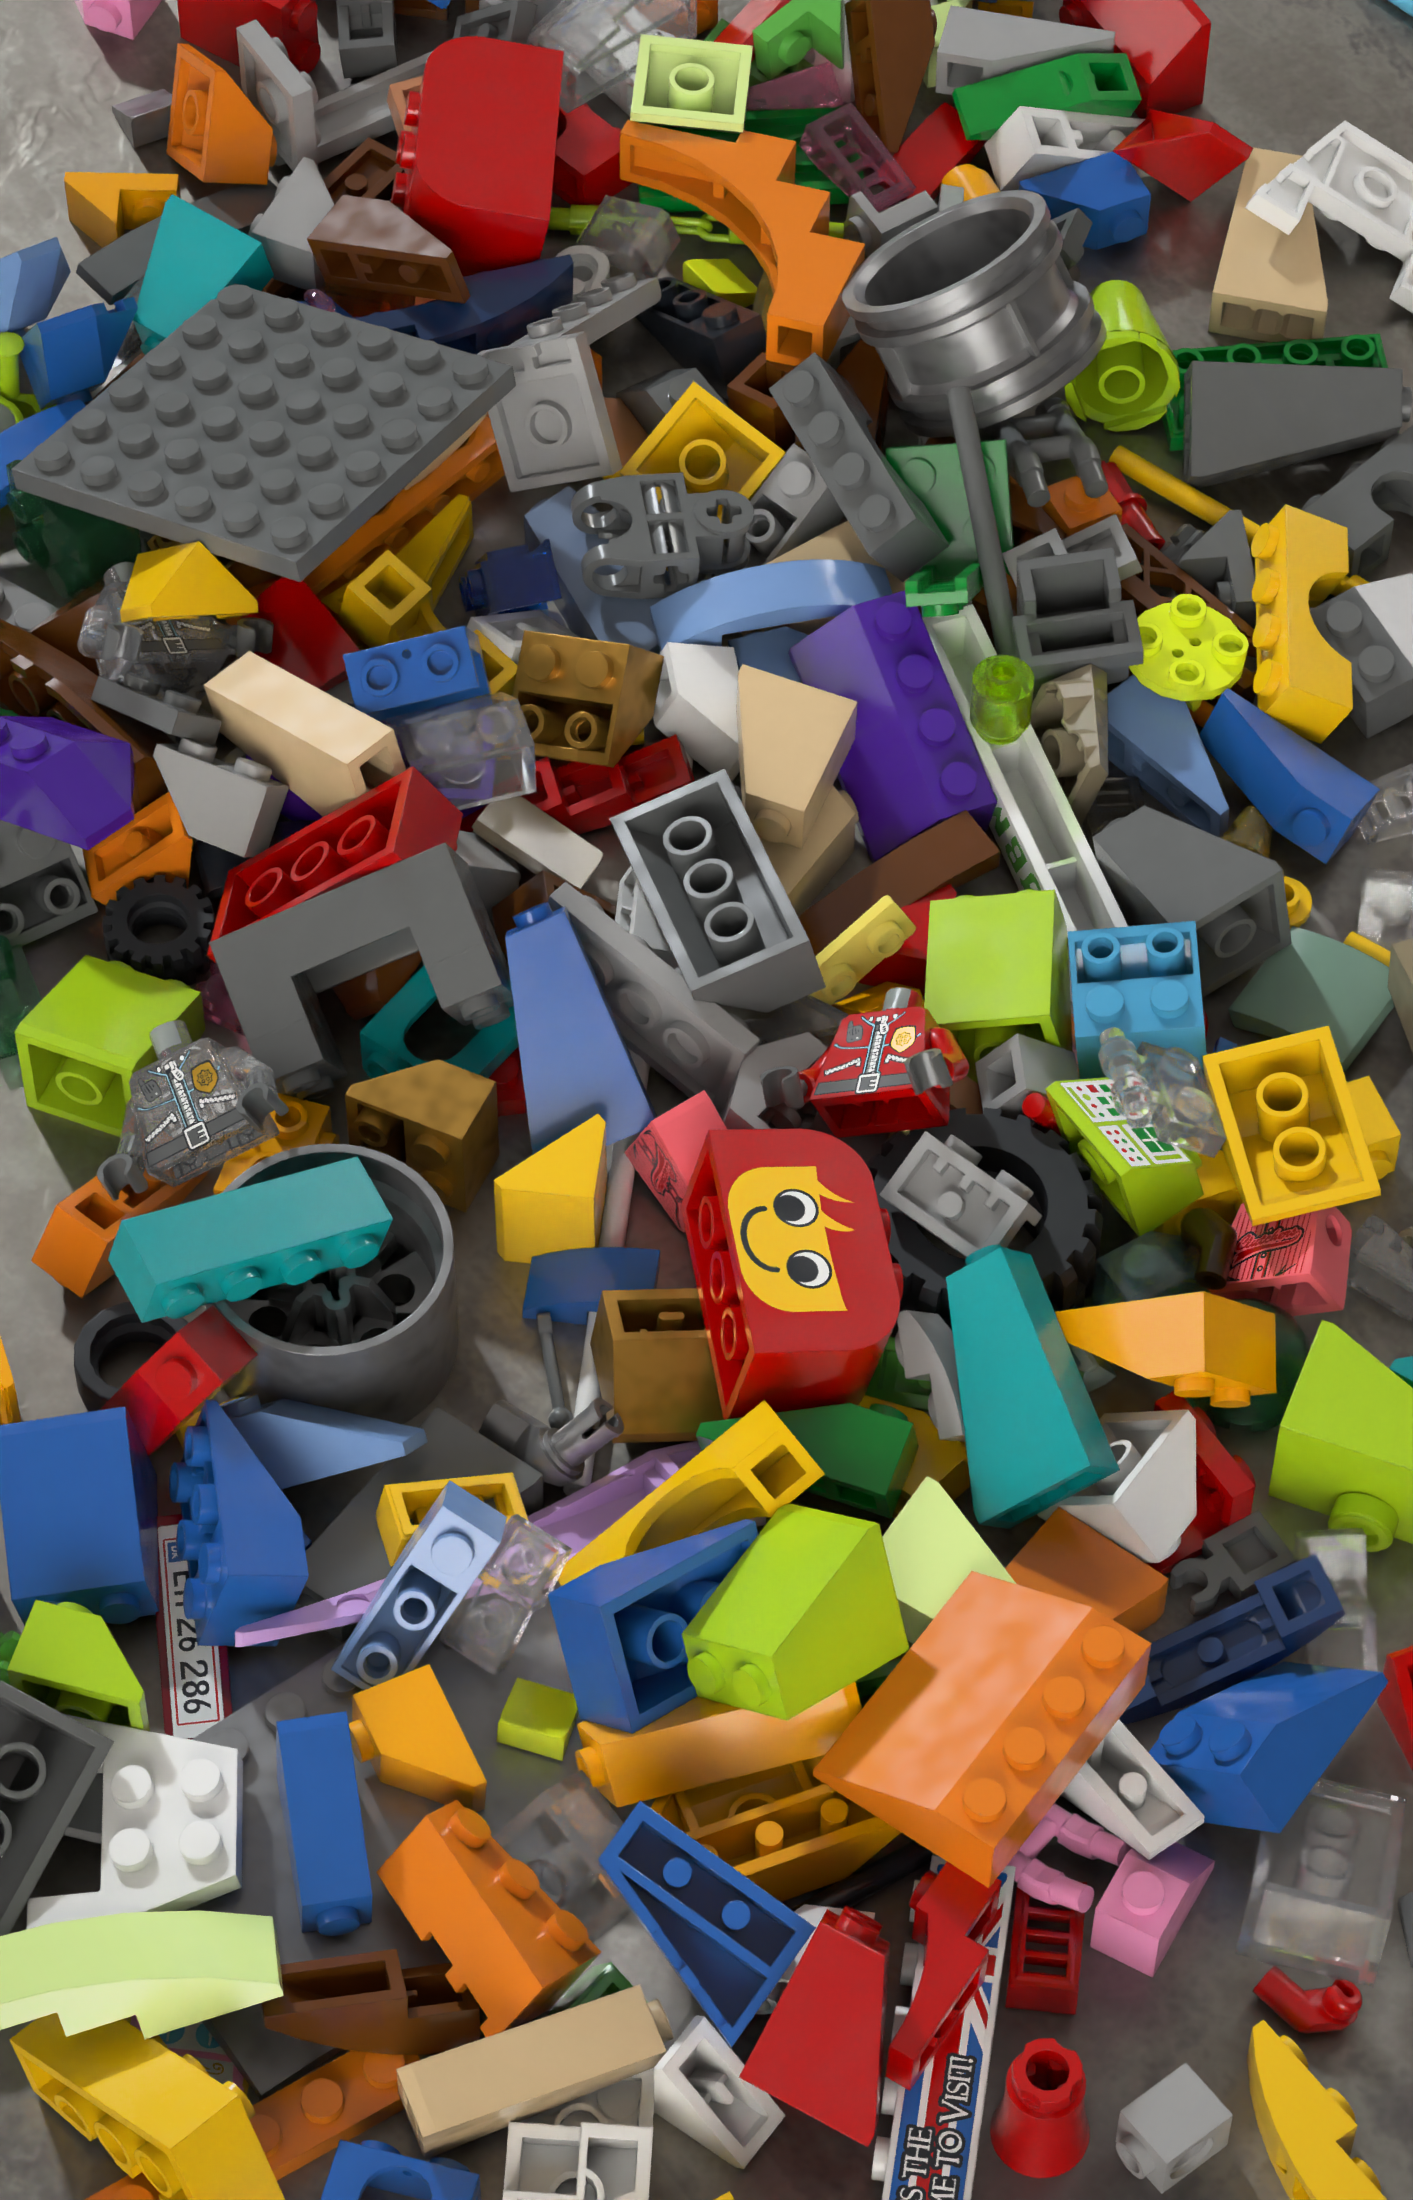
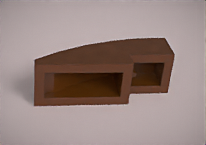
M397 1949L281 1964L284 1996L260 2003L265 2028L303 2041L344 2050L381 2054L437 2055L480 2040L478 2002L468 1988L464 1992L456 1993L445 1977V1974L453 1966L452 1963L401 1969Z

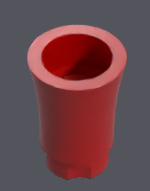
M1039 2038L1025 2044L1024 2052L1014 2059L1008 2069L1003 2097L991 2119L990 2137L993 2148L999 2158L1009 2168L1019 2174L1032 2178L1059 2176L1075 2167L1086 2153L1090 2140V2127L1084 2104L1086 2078L1082 2062L1075 2050L1063 2048L1054 2038Z

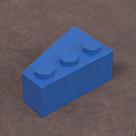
M639 1801L598 1858V1864L725 2042L732 2048L816 1927L642 1801Z

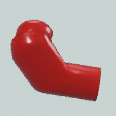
M1276 1965L1264 1975L1252 1991L1294 2030L1305 2034L1343 2030L1355 2022L1358 2011L1362 2006V1994L1357 1986L1350 1981L1337 1979L1330 1987L1303 1990Z

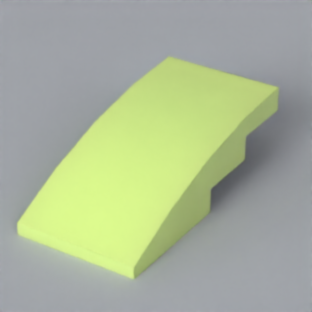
M200 1910L132 1912L50 1923L0 1936V2030L57 2012L67 2037L136 2015L144 2039L284 1996L278 1934L273 1916Z

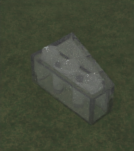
M562 0L531 29L526 44L564 51L559 107L566 113H569L636 73L641 34L683 39L697 37V0Z

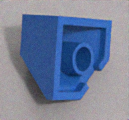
M134 297L114 302L115 308L107 311L103 302L36 323L22 337L25 345L19 355L40 410L81 399L85 405L93 400L90 392L95 391L106 381L137 312L138 306Z

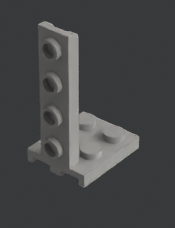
M257 20L236 28L242 91L273 128V134L277 142L275 164L279 167L287 163L292 171L295 170L303 157L314 160L318 168V163L361 145L368 137L375 139L395 130L396 128L387 103L389 85L423 76L427 59L433 52L426 53L318 100L317 90L311 77L305 71L299 73L289 60L285 46L279 38H271Z
M625 273L601 281L602 288L590 290L576 296L578 302L552 310L553 317L527 325L528 334L509 346L483 350L477 354L511 365L514 370L516 386L488 411L510 493L613 475L623 468L589 344L658 303L661 299L658 277L636 281L634 273Z

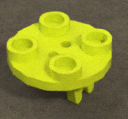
M1181 594L1176 596L1171 603H1163L1146 610L1137 618L1144 651L1143 664L1129 666V669L1142 685L1160 696L1185 701L1188 708L1196 711L1200 707L1202 700H1213L1227 688L1230 689L1241 678L1249 646L1248 640L1229 618L1211 607H1207L1202 598L1192 594Z

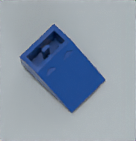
M206 1400L196 1425L188 1426L186 1429L184 1454L181 1461L174 1462L171 1466L169 1493L171 1501L173 1503H180L182 1520L179 1521L177 1527L176 1550L178 1559L186 1560L188 1564L189 1578H187L184 1586L183 1608L185 1617L195 1621L197 1646H235V1631L239 1627L293 1611L307 1582L309 1573L301 1517L216 1400ZM280 1639L249 1646L277 1647Z

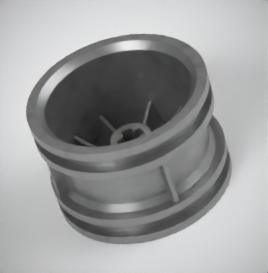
M1026 190L996 192L961 202L935 213L902 231L874 251L856 268L844 287L842 293L843 303L850 316L855 319V326L862 340L876 348L889 374L887 381L888 392L895 405L899 407L900 415L907 429L912 433L923 437L955 436L947 391L960 386L970 387L978 430L1006 420L1036 405L1064 387L1091 363L1102 348L1106 338L1105 324L1099 313L1094 309V302L1087 288L1081 283L1072 280L1060 255L1063 245L1062 235L1055 222L1050 219L1049 208L1043 197L1039 194Z

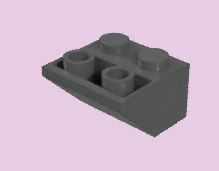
M0 820V956L94 914L98 912V909L91 897V892L70 844Z

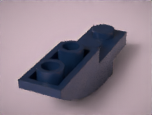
M568 254L550 259H538L531 263L493 271H482L463 277L471 296L465 304L432 300L425 304L387 312H376L354 319L387 327L390 330L420 339L434 341L437 344L471 354L509 346L528 334L527 325L542 319L553 317L552 310L573 302L574 262L571 255Z

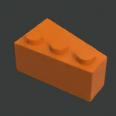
M458 1800L426 1815L376 1872L421 1941H429L434 1936L453 1966L445 1974V1977L455 1992H464L468 1988L488 2017L479 2027L485 2037L526 2024L549 2010L602 1953L588 1938V1931L584 1924L572 1913L560 1909L540 1888L539 1879L534 1871L522 1861L512 1858L491 1836V1830L487 1822L475 1811L463 1807Z

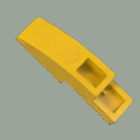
M1263 2019L1252 2028L1247 2054L1249 2088L1257 2125L1269 2159L1290 2200H1387L1381 2193V2185L1372 2169L1362 2159L1358 2157L1351 2159L1349 2157L1358 2125L1355 2123L1354 2112L1347 2100L1334 2088L1325 2089L1308 2070L1307 2059L1299 2046L1286 2035L1279 2037Z

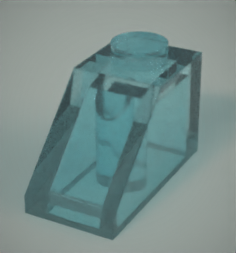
M1149 1231L1096 1259L1091 1302L1094 1306L1201 1291L1210 1293L1207 1288L1200 1286L1194 1279L1200 1252L1192 1244L1187 1248L1183 1244L1180 1235Z

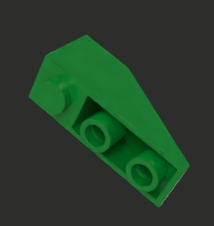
M1077 53L955 88L952 92L966 140H989L1019 106L1130 118L1142 101L1127 53Z

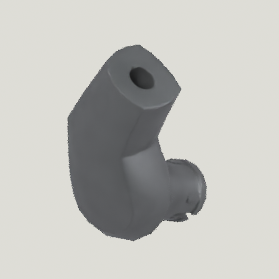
M601 1398L593 1400L585 1410L561 1429L551 1428L508 1402L499 1400L494 1403L488 1412L479 1433L542 1473L544 1482L555 1486H565L583 1476L584 1461L610 1440L621 1435L624 1431V1424L620 1415L616 1413L600 1427H595L594 1424L613 1408L610 1403Z

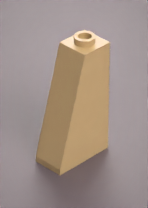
M1253 147L1249 158L1245 161L1212 293L1208 332L1264 342L1324 338L1328 298L1313 204L1307 203L1299 223L1289 235L1245 208L1248 201L1262 185L1270 183L1290 163L1294 164L1302 157L1301 155Z
M250 651L204 684L213 715L222 721L219 732L254 761L272 768L271 775L281 783L288 785L293 793L323 817L406 770L392 728Z
M639 1984L396 2069L398 2093L424 2160L508 2127L509 2122L523 2121L654 2068L667 2051L664 2043L674 2039L673 2033L659 1999L647 2002Z

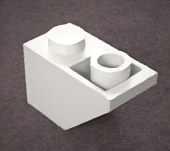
M667 642L659 654L664 656L653 716L655 727L667 737L676 734L685 751L711 774L725 769L732 782L740 772L736 715L739 669L734 647Z

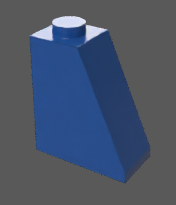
M347 1711L276 1721L277 1784L302 1933L318 1931L325 1936H338L350 1933L359 1928L360 1924L372 1922L373 1895Z

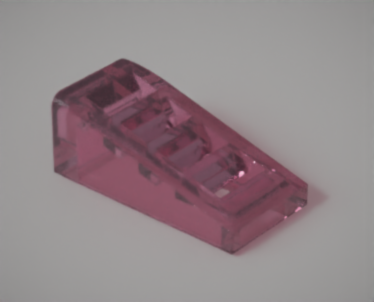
M826 62L749 87L746 110L834 108L839 105H845L834 66Z
M852 102L806 125L799 146L808 158L849 198L851 195L861 191L878 212L914 193L916 186ZM843 140L847 145L838 149L834 143ZM855 153L861 157L852 163H849L846 159ZM869 167L876 171L863 179L857 174ZM884 180L891 186L876 195H873L869 188Z

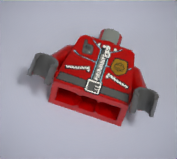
M893 988L886 992L882 1011L851 1014L844 1018L839 1025L833 1042L811 1068L798 1072L797 1068L791 1066L777 1067L762 1073L760 1080L767 1108H773L785 1102L789 1108L799 1109L805 1103L812 1102L835 1137L842 1138L948 1126L950 1086L966 1077L969 1071V1063L953 1033L948 1029L940 1028L929 1010L922 1007L923 999L917 992L908 988Z

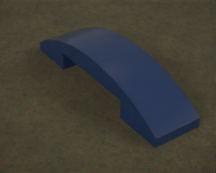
M1317 1554L1310 1555L1255 1581L1254 1583L1259 1593L1152 1642L1145 1685L1119 1718L1123 1725L1182 1708L1234 1686L1296 1652L1346 1615Z

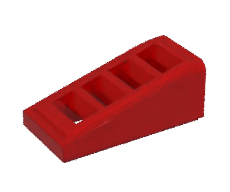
M1016 1887L1005 2007L1076 2015L1085 1913L1073 1909L1029 1905L1031 1896ZM1028 1919L1069 1924V1931L1027 1927ZM1026 1942L1067 1946V1953L1025 1949ZM1024 1964L1065 1968V1975L1023 1971Z

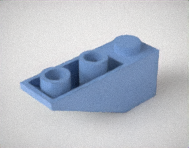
M449 1480L409 1539L333 1663L331 1670L362 1690L413 1671L500 1545L507 1517Z

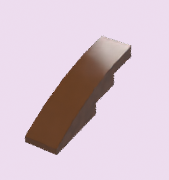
M967 810L914 837L851 877L798 916L810 940L815 956L882 897L889 895L902 908L949 884L956 889L999 867L1000 850Z

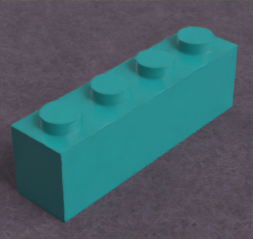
M357 1156L122 1220L108 1261L142 1323L165 1316L177 1319L187 1316L197 1308L226 1299L230 1302L244 1300L264 1288L282 1283L298 1285L310 1280L318 1273L342 1266L349 1269L361 1267L378 1256L393 1218Z

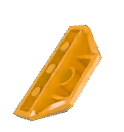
M825 1755L657 1797L650 1807L780 1902L845 1879L901 1833L813 1776L814 1768Z

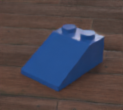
M744 1519L599 1565L548 1593L580 1719L633 1734L697 1697L695 1687L688 1676V1658L681 1634L757 1537L758 1530L755 1521Z
M1284 1661L1179 1711L1173 1720L1167 1723L1161 1730L1159 1739L1148 1753L1205 1816L1204 1823L1280 1833L1389 1681L1383 1672Z

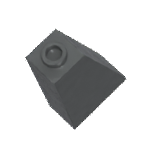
M1192 361L1184 375L1183 481L1199 489L1385 442L1392 434L1400 430L1402 422H1409L1411 417L1412 391L1410 387H1403V369Z
M437 1406L418 1427L424 1429L428 1442L406 1456L388 1460L306 1550L309 1577L294 1610L347 1593L387 1577L392 1567L389 1564L376 1521V1510L384 1485L513 1473L526 1514L529 1516L545 1508L543 1474ZM493 1498L484 1500V1503L497 1510ZM358 1623L325 1629V1631L341 1642H344L351 1636Z

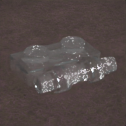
M1112 1027L1104 1030L1099 1037L1101 1045L1098 1053L1099 1062L1105 1076L1113 1080L1114 1084L1110 1090L1115 1109L1119 1114L1125 1116L1128 1125L1133 1128H1142L1152 1124L1158 1141L1214 1158L1227 1138L1198 1058L1178 1047H1169L1167 1049L1144 1041L1136 1049L1133 1042L1126 1039L1121 1029Z

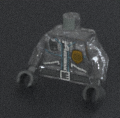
M122 562L112 566L104 574L103 580L106 586L102 590L95 606L86 611L77 642L78 650L83 656L96 659L100 677L123 682L126 672L161 683V692L172 690L183 694L206 693L204 684L219 673L228 655H236L240 658L248 651L252 653L255 651L264 654L271 653L274 625L270 620L256 617L240 619L237 621V625L221 624L211 615L199 616L197 620L173 619L153 621L152 618L121 623L120 609L134 567L132 562Z
M174 1020L154 1028L150 1032L149 1037L158 1061L134 1072L130 1077L129 1085L132 1097L126 1105L116 1154L106 1159L97 1172L98 1180L113 1201L118 1200L120 1191L127 1184L131 1185L135 1193L146 1191L148 1182L143 1176L145 1168L149 1175L172 1187H176L279 1135L280 1132L270 1112L275 1110L282 1117L288 1113L289 1108L278 1097L274 1071L240 1047H224L209 1037L192 1042L184 1021Z

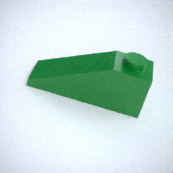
M852 1403L776 1413L825 1473L805 1491L892 1518L919 1448L914 1423L909 1422L908 1417L904 1413L893 1407L877 1403L871 1404L869 1409ZM741 1418L700 1423L696 1438L701 1451Z

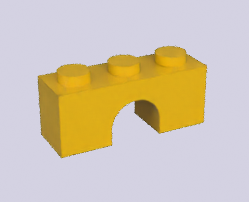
M388 549L346 587L338 619L370 648L447 630L437 619L430 606L429 598L432 588ZM478 629L474 633L479 638L492 695L438 708L442 713L467 728L471 733H476L511 700L518 667L516 663Z

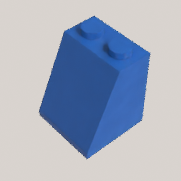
M126 1406L0 1425V1503L11 1601L24 1626L35 1600L56 1605L61 1602L76 1603L87 1608L93 1614L101 1616L104 1622L111 1624H126L135 1621L141 1616L155 1615L156 1612H159L157 1474Z

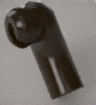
M1192 1209L1181 1220L1180 1237L1187 1248L1192 1244L1200 1252L1194 1279L1196 1283L1204 1288L1212 1290L1222 1289L1227 1284L1237 1244V1232L1213 1209Z

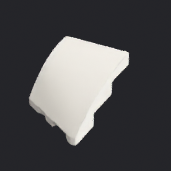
M653 2068L523 2121L509 2122L503 2200H649L654 2128Z

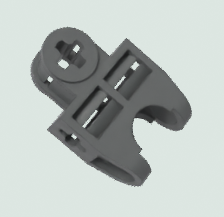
M683 472L626 475L596 481L581 488L571 501L570 508L574 525L584 533L598 534V539H608L609 541L607 544H601L590 549L581 561L585 585L594 593L602 596L630 599L666 598L684 588L697 584L698 574L712 573L722 575L741 570L747 565L750 558V543L746 538V532L752 527L754 520V508L751 502L742 494L730 490L687 494ZM655 487H660L662 498L660 505L658 504ZM594 503H608L613 506V509L593 514L583 512L585 508ZM718 505H723L721 522L717 517ZM723 541L727 548L725 560H722ZM604 565L624 566L619 572L611 575H600L594 572L598 567ZM666 567L668 568L670 585L665 583L664 573Z

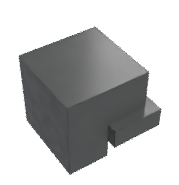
M1113 547L1017 561V616L1012 617V631L1022 681L1030 680L1032 695L1038 693L1042 684L1088 664H1093L1107 672V684L1124 682L1128 679L1129 666L1143 664L1144 651L1134 601H1121V583Z

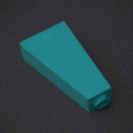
M990 1245L967 1256L965 1259L967 1266L947 1276L946 1283L974 1514L980 1525L1010 1529L1116 1473L1120 1469L1031 1254L1004 1248L1001 1245Z

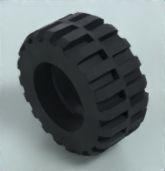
M966 1108L952 1109L949 1111L948 1126L910 1130L907 1136L902 1131H899L888 1138L881 1145V1155L876 1154L871 1157L867 1166L873 1177L879 1207L886 1208L890 1216L891 1236L888 1247L892 1263H898L902 1269L903 1295L900 1301L899 1312L911 1310L939 1314L952 1330L946 1277L967 1266L964 1258L953 1256L933 1245L921 1233V1225L879 1195L925 1131L942 1143H945L950 1134L954 1135L983 1157L977 1164L979 1169L996 1179L1001 1170H1004L1034 1192L1028 1203L1042 1217L1035 1227L1027 1221L1022 1225L1033 1236L1034 1240L1020 1250V1252L1031 1254L1054 1312L1084 1308V1301L1092 1295L1097 1278L1104 1218L1101 1215L1102 1197L1099 1185L1090 1179L1091 1168L1082 1155L1077 1152L1068 1155L1069 1142L1055 1131L1050 1129L1047 1134H1044L1038 1130L1039 1124L1032 1119L1020 1114L1017 1120L1002 1117V1110L983 1108V1114H966Z

